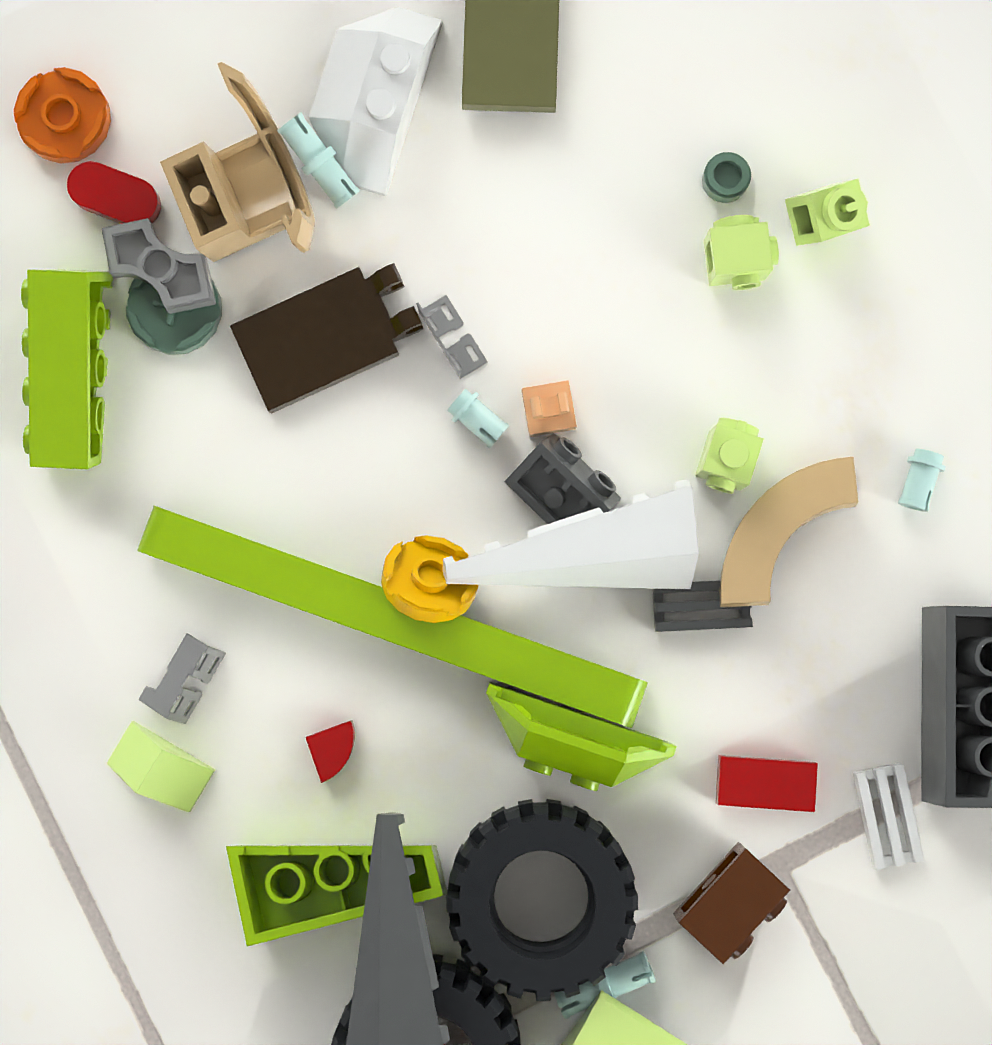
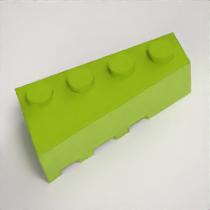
M27 270V279H24L22 282L21 301L23 307L28 309V328L24 329L21 342L23 355L28 358V377L23 382L22 398L25 406H29V425L24 429L23 448L25 453L29 454L30 467L90 469L101 463L105 401L103 397H96L97 387L101 388L103 386L105 376L107 377L108 358L105 357L104 351L99 349V343L104 336L105 330H110L111 311L105 309L102 302L103 288H112L113 276L110 274V271Z
M373 845L226 846L247 947L363 917ZM403 845L404 855L406 858H413L416 872L409 876L414 903L446 895L447 887L437 846Z

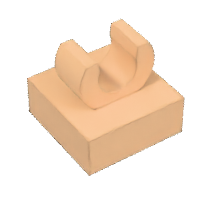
M569 380L522 388L521 392L529 437L576 430L577 425Z

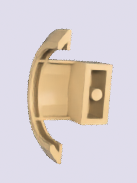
M220 62L217 65L228 91L242 106L255 127L257 134L216 153L205 142H201L160 161L195 249L215 262L286 229L292 244L305 253L310 250L315 218L307 192L281 134L277 132L278 128L271 114L250 81L242 72Z

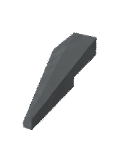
M389 812L377 814L346 1045H443L450 1041L447 1025H439L432 991L437 989L439 984L423 906L414 904L409 876L416 872L413 858H406L404 855L399 825L405 823L404 814Z

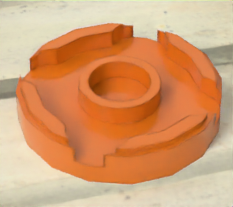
M66 67L53 68L54 71L47 72L44 75L39 73L31 77L19 91L13 109L14 119L23 142L41 158L60 164L78 162L95 153L106 139L111 123L109 103L98 84L83 72Z

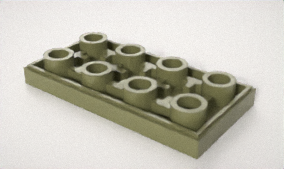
M465 0L462 110L556 113L559 0Z

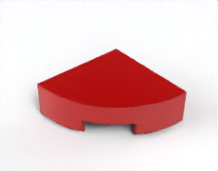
M353 720L305 737L321 783L339 773L349 760L355 741Z

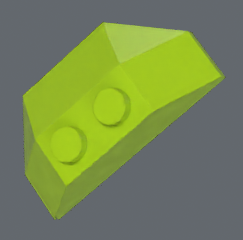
M489 682L486 691L517 756L526 759L523 767L551 776L553 768L572 774L570 783L592 791H598L600 784L613 787L674 756L677 748L671 742Z

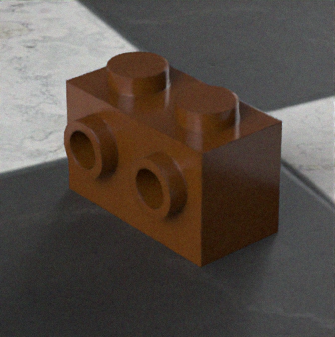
M737 842L676 909L673 915L684 929L717 960L724 964L730 957L733 959L739 958L750 947L754 939L751 934L763 920L771 922L781 913L787 904V900L784 897L790 892V889L741 843Z

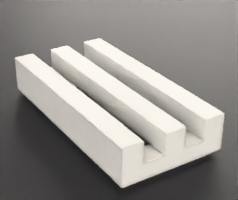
M897 763L853 772L873 869L878 871L886 869L888 866L894 865L898 867L906 865L905 863L908 862L918 863L925 861L904 764ZM887 776H892L908 851L902 850ZM872 779L876 780L891 854L888 855L883 854L868 784V780Z

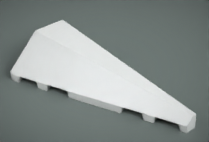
M681 480L675 482V490L651 498L644 492L632 496V504L605 513L598 507L528 530V538L505 546H501L498 541L484 545L485 552L456 562L452 556L443 559L442 569L446 584L691 589L699 556L693 487L689 480Z

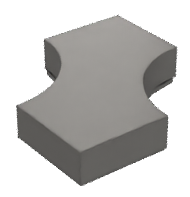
M148 218L101 228L109 271L114 278L129 277L150 284L158 291L163 305L169 314L216 304L208 260L205 255L183 254L168 248L158 239L153 225Z

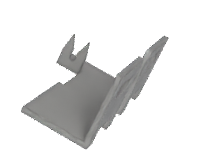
M447 295L423 309L419 302L416 303L419 314L443 350L459 379L488 363L471 334L467 333L462 336L459 342L447 349L439 337L452 329L457 330L464 323ZM444 304L454 318L451 321L447 319L441 309V306ZM430 316L438 330H434L427 317ZM468 345H471L479 358L475 362L465 348ZM451 354L454 355L462 370L458 369L452 357L450 356Z
M186 633L167 666V672L157 689L146 686L138 700L164 718L186 724L198 704L202 692L182 688L185 681L190 675L208 684L226 652L207 646ZM204 653H206V656H205V658L203 659V661H202L201 665L199 666L198 670H195V668H196L197 664L199 663L201 657L203 656ZM179 696H182L177 707L172 713L171 710L174 707L177 699L179 698Z

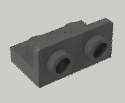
M554 433L541 441L504 481L547 524L598 507L605 513L610 511L621 500V497L615 492L616 486L613 481L599 470L593 471L581 459V451L572 441L565 437L559 438Z

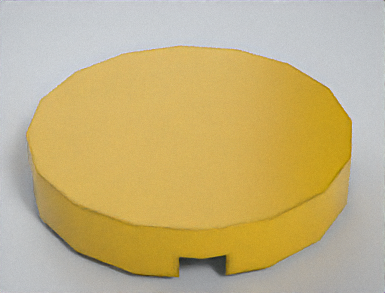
M428 535L414 537L412 542L403 544L402 541L394 545L385 558L382 570L381 585L386 599L399 612L414 620L438 623L457 618L465 613L474 601L478 585L446 584L442 571L443 559L452 556L456 562L468 558L469 555L462 547L445 538Z

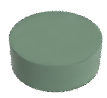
M723 152L712 157L702 175V185L707 195L721 203H730L738 200L746 192L751 181L749 164L743 157L732 152Z

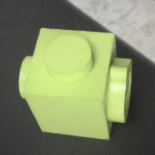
M859 179L831 184L785 199L796 246L823 242L870 226L866 212L868 201L861 191Z
M735 215L715 221L713 223L714 228L709 229L704 239L709 286L732 284L733 290H747L759 287L761 281L766 280L773 270V265H777L779 260L778 242L775 236L769 237L768 222L759 223V218L751 215Z
M719 418L718 423L708 433L695 476L706 479L705 485L707 487L733 494L735 489L742 490L749 486L764 438L758 437L759 429L747 424L745 421Z

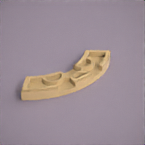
M854 457L831 459L800 469L772 486L753 504L736 529L726 552L719 588L720 607L769 605L771 602L770 587L774 565L781 549L791 535L801 526H804L820 515L843 508L856 507L858 504Z

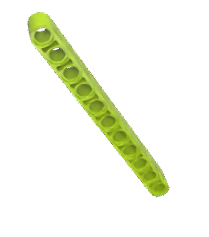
M153 506L137 549L138 552L629 728H633L648 682L462 615L453 620L438 623L414 620L399 612L386 599L381 586L157 506Z

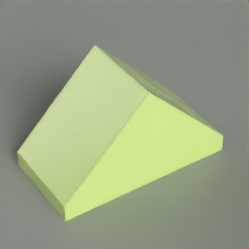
M131 721L107 762L110 768L135 793L186 812H191L216 770L135 721Z

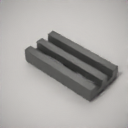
M720 580L692 582L691 589H652L655 632L753 627L750 615V608L752 606L720 607V600L663 603V593L718 591ZM739 609V618L664 622V612Z

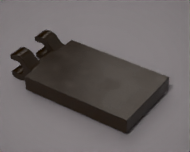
M394 263L377 270L366 279L360 267H357L230 325L268 412L272 414L399 356L394 342L424 329L414 306L400 311L392 318L388 314L381 297L405 287Z

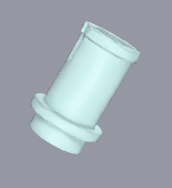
M465 389L447 411L454 416L451 419L454 423L459 420L487 444L486 446L490 449L510 425L502 421L477 399L480 395L479 393L471 394Z
M916 448L914 455L908 456L907 462L911 465L898 504L922 512L929 511V503L939 472H944L946 466L942 465L943 455Z

